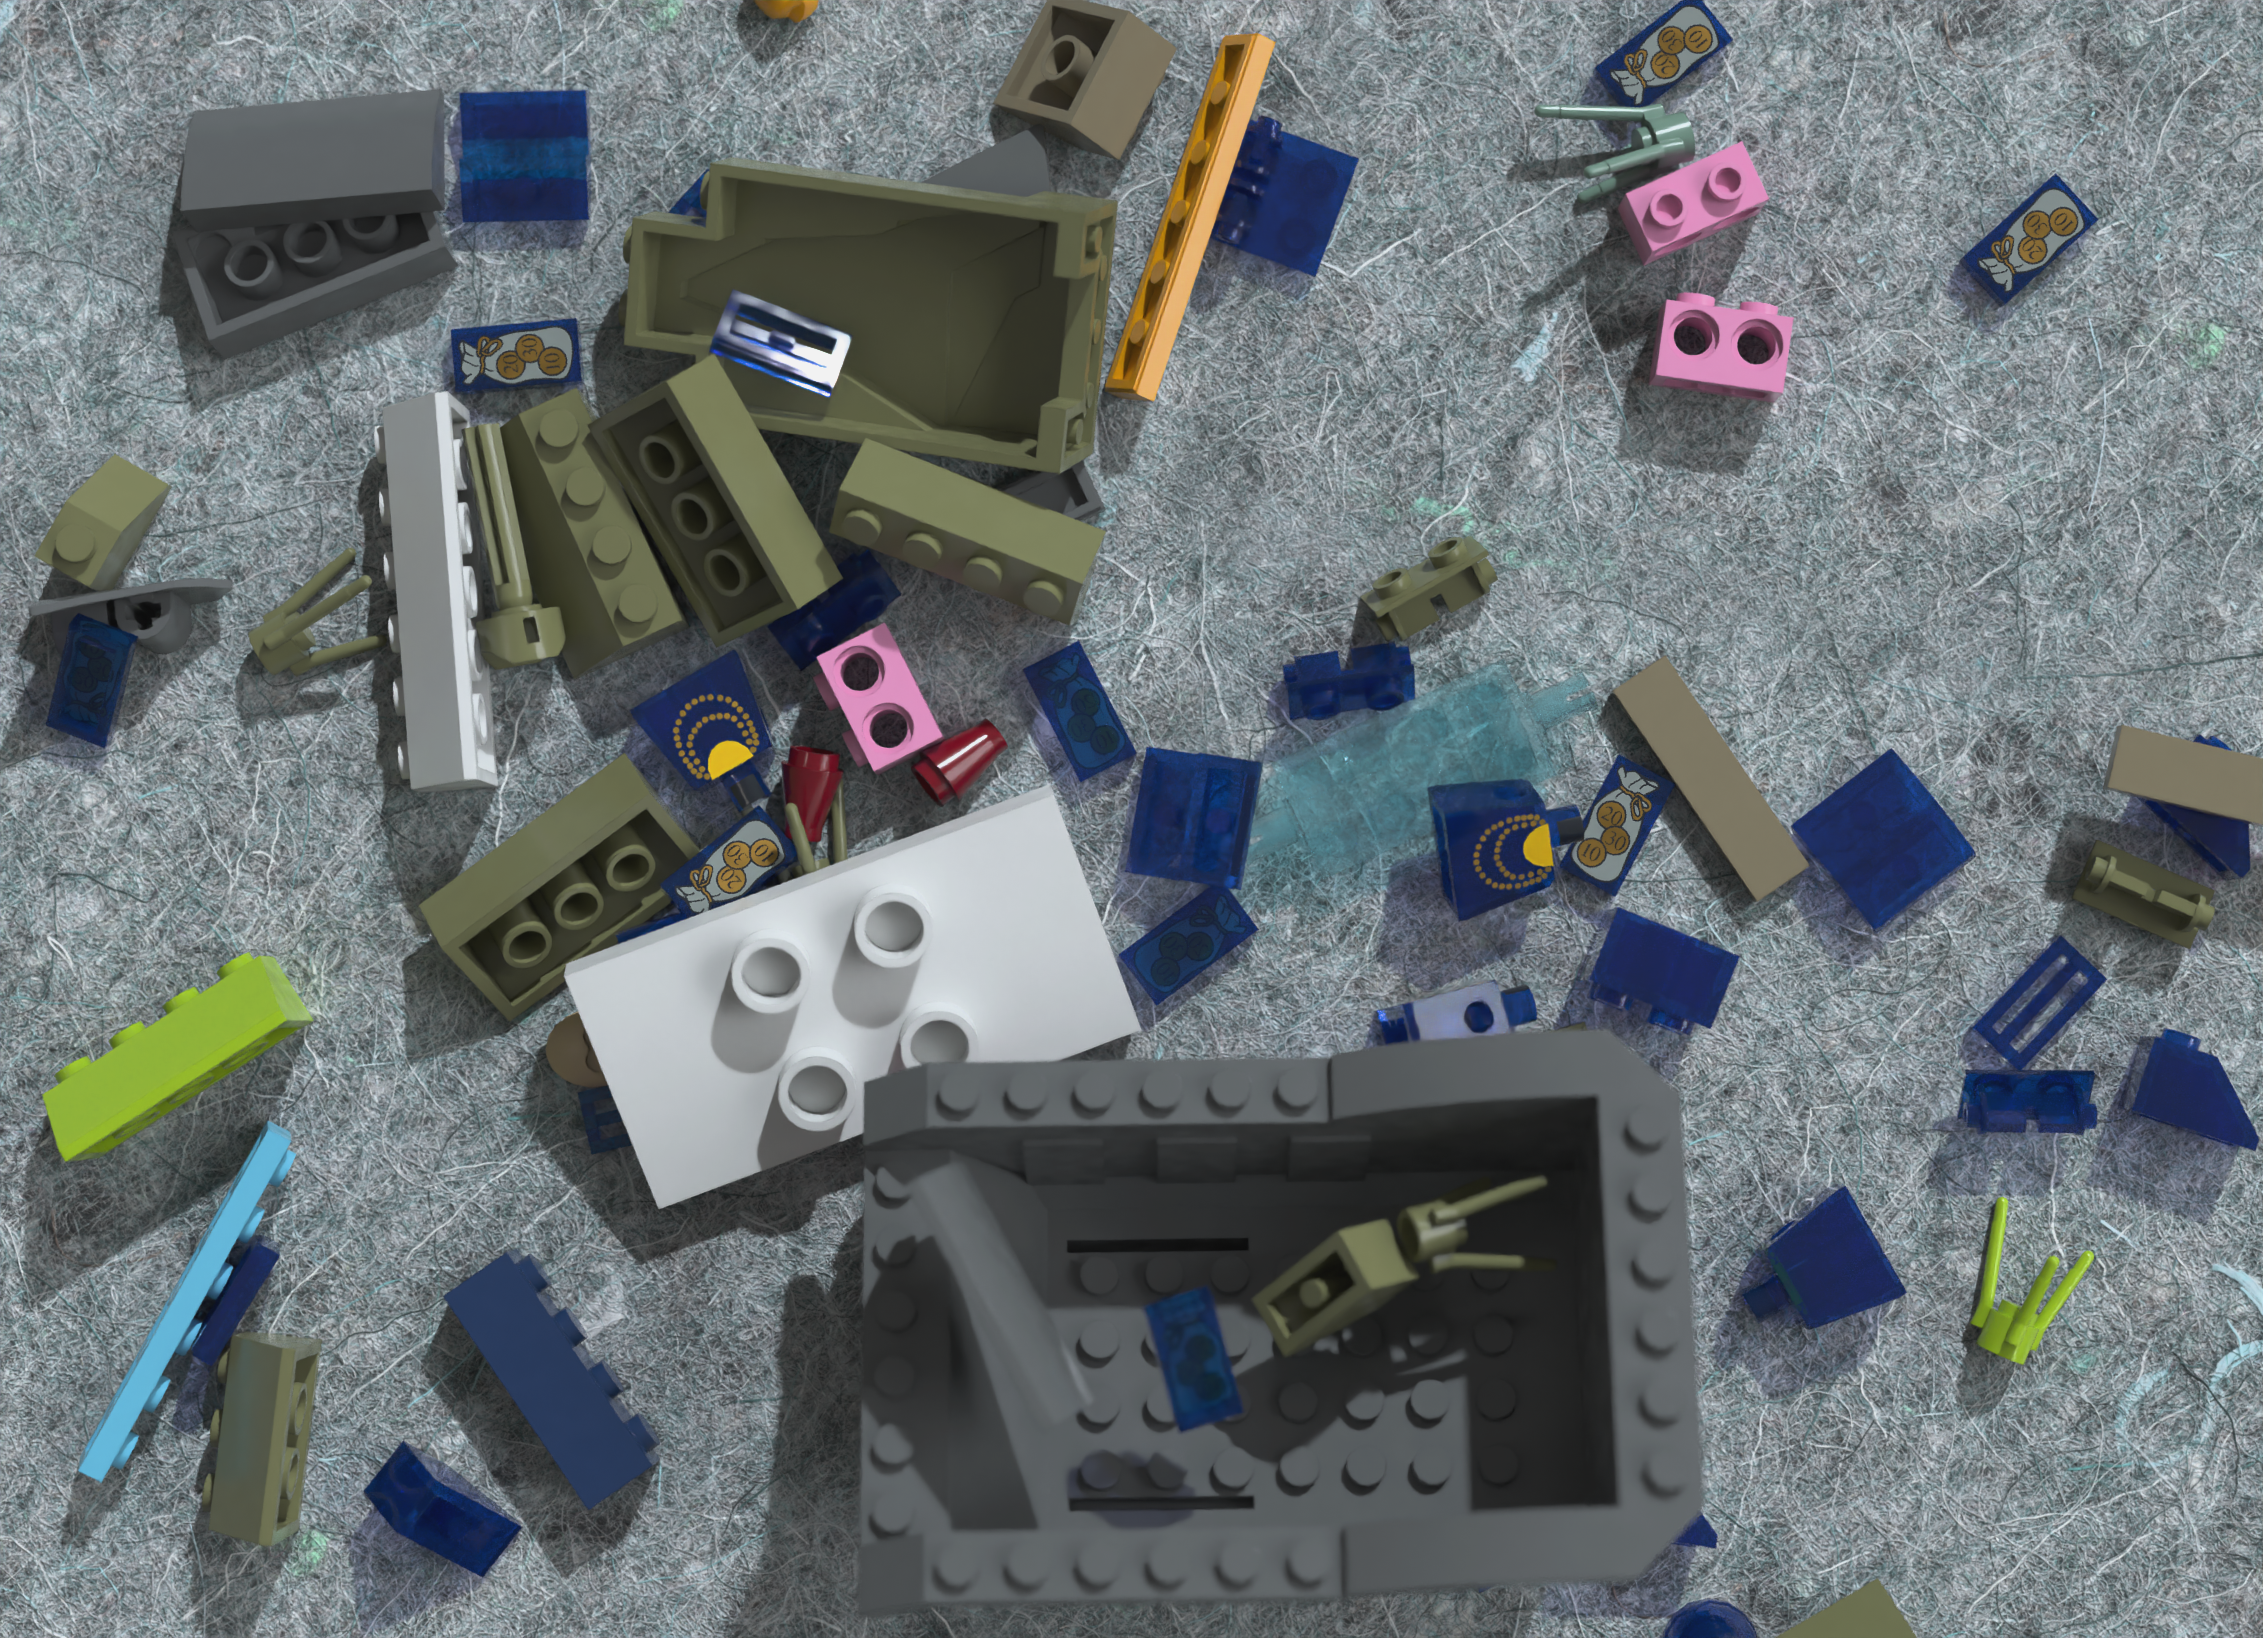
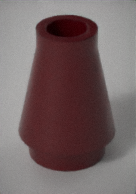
M985 718L974 727L919 752L921 760L911 767V771L923 790L938 806L943 807L951 800L959 803L994 760L1008 749V745L998 729Z
M790 746L788 760L781 761L785 816L784 837L792 839L785 814V806L793 803L797 806L808 842L821 841L825 821L844 773L843 769L838 768L840 753L815 747Z

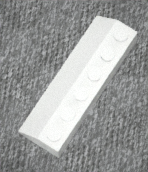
M448 391L434 392L383 407L384 425L375 426L374 430L377 460L379 464H387L388 488L380 489L379 491L380 516L384 527L391 526L393 551L384 553V575L387 588L389 590L396 589L398 614L390 615L388 621L389 640L392 652H401L403 677L394 679L393 697L397 715L406 717L407 741H400L398 744V763L402 779H410L411 790L421 793L498 787L489 664L481 655L478 633L475 622L485 620L477 507L461 431L464 428L471 427L470 411Z

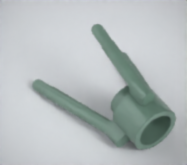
M1662 103L1644 107L1538 105L1534 109L1535 115L1543 118L1641 122L1642 124L1640 128L1632 130L1631 143L1633 152L1587 166L1583 170V174L1586 178L1591 179L1636 165L1639 166L1580 192L1577 195V200L1581 204H1586L1602 196L1604 197L1647 177L1670 172L1672 166L1691 162L1695 156L1694 134L1686 114L1678 112L1666 115Z

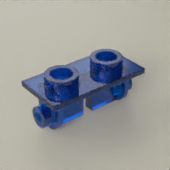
M868 549L860 556L853 552L837 566L843 579L827 589L831 595L822 603L815 597L798 610L774 620L767 626L801 671L814 661H818L817 656L837 647L839 642L865 622L875 620L882 615L888 605L902 595Z
M1395 641L1385 644L1350 649L1353 669L1341 671L1338 651L1294 656V663L1282 665L1290 720L1301 718L1315 721L1326 720L1341 712L1367 708L1375 711H1386L1394 709L1402 703L1415 701L1414 664H1411L1409 647H1396Z
M1965 1069L1957 1118L1963 1119L1965 1128H1976L1978 1135H1985L1987 1132L2025 1133L2027 1127L2026 1120H2036L2038 1133H2074V1135H2083L2085 1129H2096L2097 1126L2096 1104L2089 1103L2095 1071Z

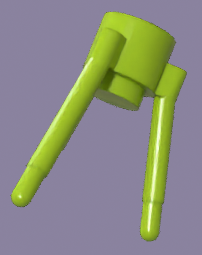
M1999 1197L1995 1203L1993 1221L1991 1223L1979 1304L1970 1323L1982 1328L1976 1342L1977 1345L2008 1360L2024 1365L2030 1350L2037 1351L2044 1332L2083 1278L2084 1273L2094 1260V1254L2091 1251H2084L2039 1315L2035 1312L2060 1263L2056 1256H2049L2022 1306L2002 1299L1998 1310L1994 1309L1993 1305L2008 1210V1200L2005 1197Z

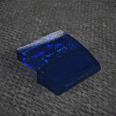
M589 89L463 91L459 93L463 157L459 159L463 223L591 219Z
M1147 747L1125 872L1178 882L1241 890L1263 763L1205 753L1193 754Z
M1892 748L1791 825L1793 835L1833 879L1835 889L1875 935L1976 857V852L1950 817Z

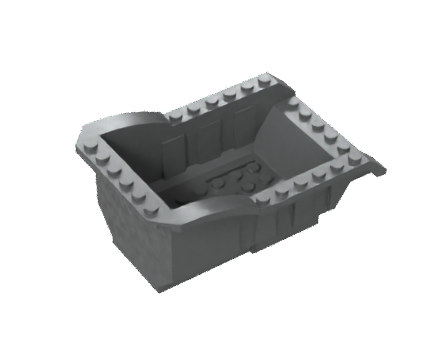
M1608 1029L1536 1031L1451 1037L1331 1054V1057L932 1062L864 1082L860 1545L858 1552L859 1618L889 1617L934 1607L1331 1602L1464 1589L1636 1583L1706 1506L1681 1094ZM964 1162L1097 1400L1096 1402L1042 1432L906 1187V1184L925 1174L950 1164ZM1537 1175H1544L1547 1178L1548 1183L1544 1188L1464 1216L1467 1227V1239L1464 1244L1457 1245L1454 1253L1552 1258L1557 1262V1268L1554 1271L1526 1272L1449 1269L1432 1274L1428 1268L1427 1260L1415 1263L1411 1261L1419 1277L1390 1300L1368 1315L1284 1357L1252 1300L1340 1230L1386 1219L1400 1242L1397 1226L1400 1211L1405 1210L1408 1206L1428 1202L1485 1176L1492 1180V1185L1489 1189L1475 1196ZM1201 1295L1205 1300V1304L1198 1316L1219 1337L1221 1359L1231 1383V1390L1225 1397L1213 1405L1201 1410L1188 1412L1179 1409L1173 1399L1171 1381L1166 1366L1165 1340L1159 1334L1160 1329L1170 1322L1157 1315L1156 1312L1162 1306L1174 1305L1185 1299L1195 1301Z

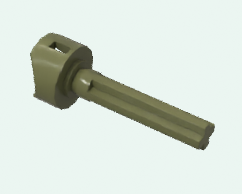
M488 423L464 428L461 431L495 603L500 610L491 613L492 618L475 622L481 655L495 670L538 663L544 658L558 656L566 640L560 607L542 608L541 604L532 605L533 593L499 423Z

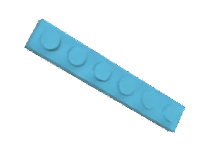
M268 1120L265 1123L84 1448L79 1460V1472L102 1483L110 1466L121 1470L127 1462L139 1438L138 1434L130 1430L142 1409L153 1413L157 1408L170 1382V1378L162 1375L173 1353L184 1357L188 1352L202 1322L193 1318L205 1296L216 1300L233 1269L232 1265L225 1262L236 1240L245 1244L248 1243L265 1211L256 1206L268 1183L278 1188L294 1161L296 1153L287 1149L291 1143L290 1131Z

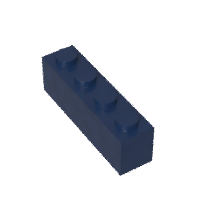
M514 1249L504 1253L443 1297L586 1508L590 1510L657 1463L660 1458L654 1451V1448L660 1445V1441L648 1421L640 1413L631 1417L618 1398V1395L624 1392V1389L611 1367L604 1360L596 1364L581 1343L588 1336L578 1318L568 1307H564L559 1311L545 1289L550 1287L552 1283L538 1260L532 1254H528L523 1258L520 1252Z

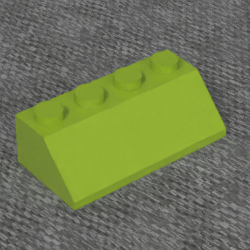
M250 952L238 956L216 972L221 981L202 993H199L196 987H192L166 1002L162 1008L167 1015L147 1028L140 1021L114 1035L108 1041L113 1049L94 1062H91L88 1056H84L58 1071L54 1075L58 1085L42 1094L58 1150L65 1162L102 1157L313 1022V1018L273 956L260 955L254 959Z

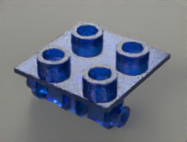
M1259 116L1257 121L1250 119L1209 239L1316 277L1359 158L1281 130L1282 123L1266 116Z

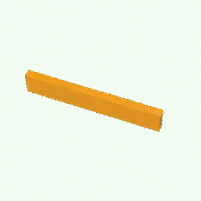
M1259 33L1225 35L1222 39L1105 384V392L1121 399L1153 402L1155 400L1276 43Z

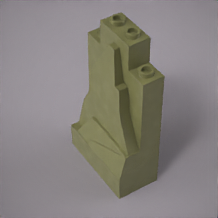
M731 157L710 163V171L706 172L703 177L700 189V203L702 209L707 210L706 218L658 211L632 218V225L628 227L623 241V258L629 264L628 289L624 290L621 296L618 311L620 325L625 327L624 345L696 355V362H693L691 366L715 354L757 429L863 444L865 438L898 450L1058 474L1093 454L1118 201L1042 191L1028 197Z

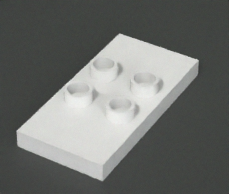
M1050 784L566 964L564 978L658 1209L863 1134L864 1082L932 1062L1059 1061L1141 1030Z

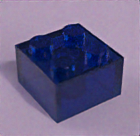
M1616 907L1604 911L1577 982L1591 987L1587 998L1596 1003L1623 1012V1010L1630 1012L1632 1004L1650 1011L1647 1023L1679 1036L1683 1034L1690 1036L1693 1029L1712 1028L1740 956L1623 908Z

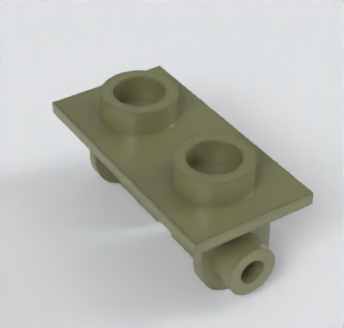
M1471 535L1464 539L1453 537L1434 546L1428 553L1429 558L1408 570L1406 568L1394 569L1380 576L1373 583V590L1360 596V598L1377 617H1380L1375 622L1386 642L1396 637L1402 642L1411 635L1440 620L1430 599L1440 594L1448 611L1452 613L1489 593L1490 588L1488 585L1496 582L1498 577L1490 562L1485 558L1489 556L1487 549Z
M2095 840L2071 899L2187 949H2191L2198 930L2205 931L2208 928L2215 912V907L2209 905L2215 890L2099 840Z

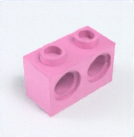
M1741 141L1626 193L1618 207V212L1643 265H1647L1759 214L1769 198Z
M1678 293L1676 301L1666 299L1658 315L1649 385L1772 403L1783 394L1794 317L1777 315V306L1761 302H1741L1739 310L1714 306V297L1698 293ZM1682 326H1691L1698 329L1705 338V352L1699 355H1687L1680 351L1674 341L1675 330ZM1745 335H1754L1762 339L1768 348L1767 362L1757 365L1746 362L1738 352V339Z
M886 623L816 657L823 672L814 676L813 679L829 710L832 711L841 706L852 729L842 733V736L859 768L870 763L873 771L880 775L919 755V752L945 740ZM860 657L874 660L879 668L877 681L872 687L864 691L850 689L847 687L844 678L848 664ZM886 714H898L905 718L908 731L904 741L893 748L881 747L876 744L873 738V727L876 721Z

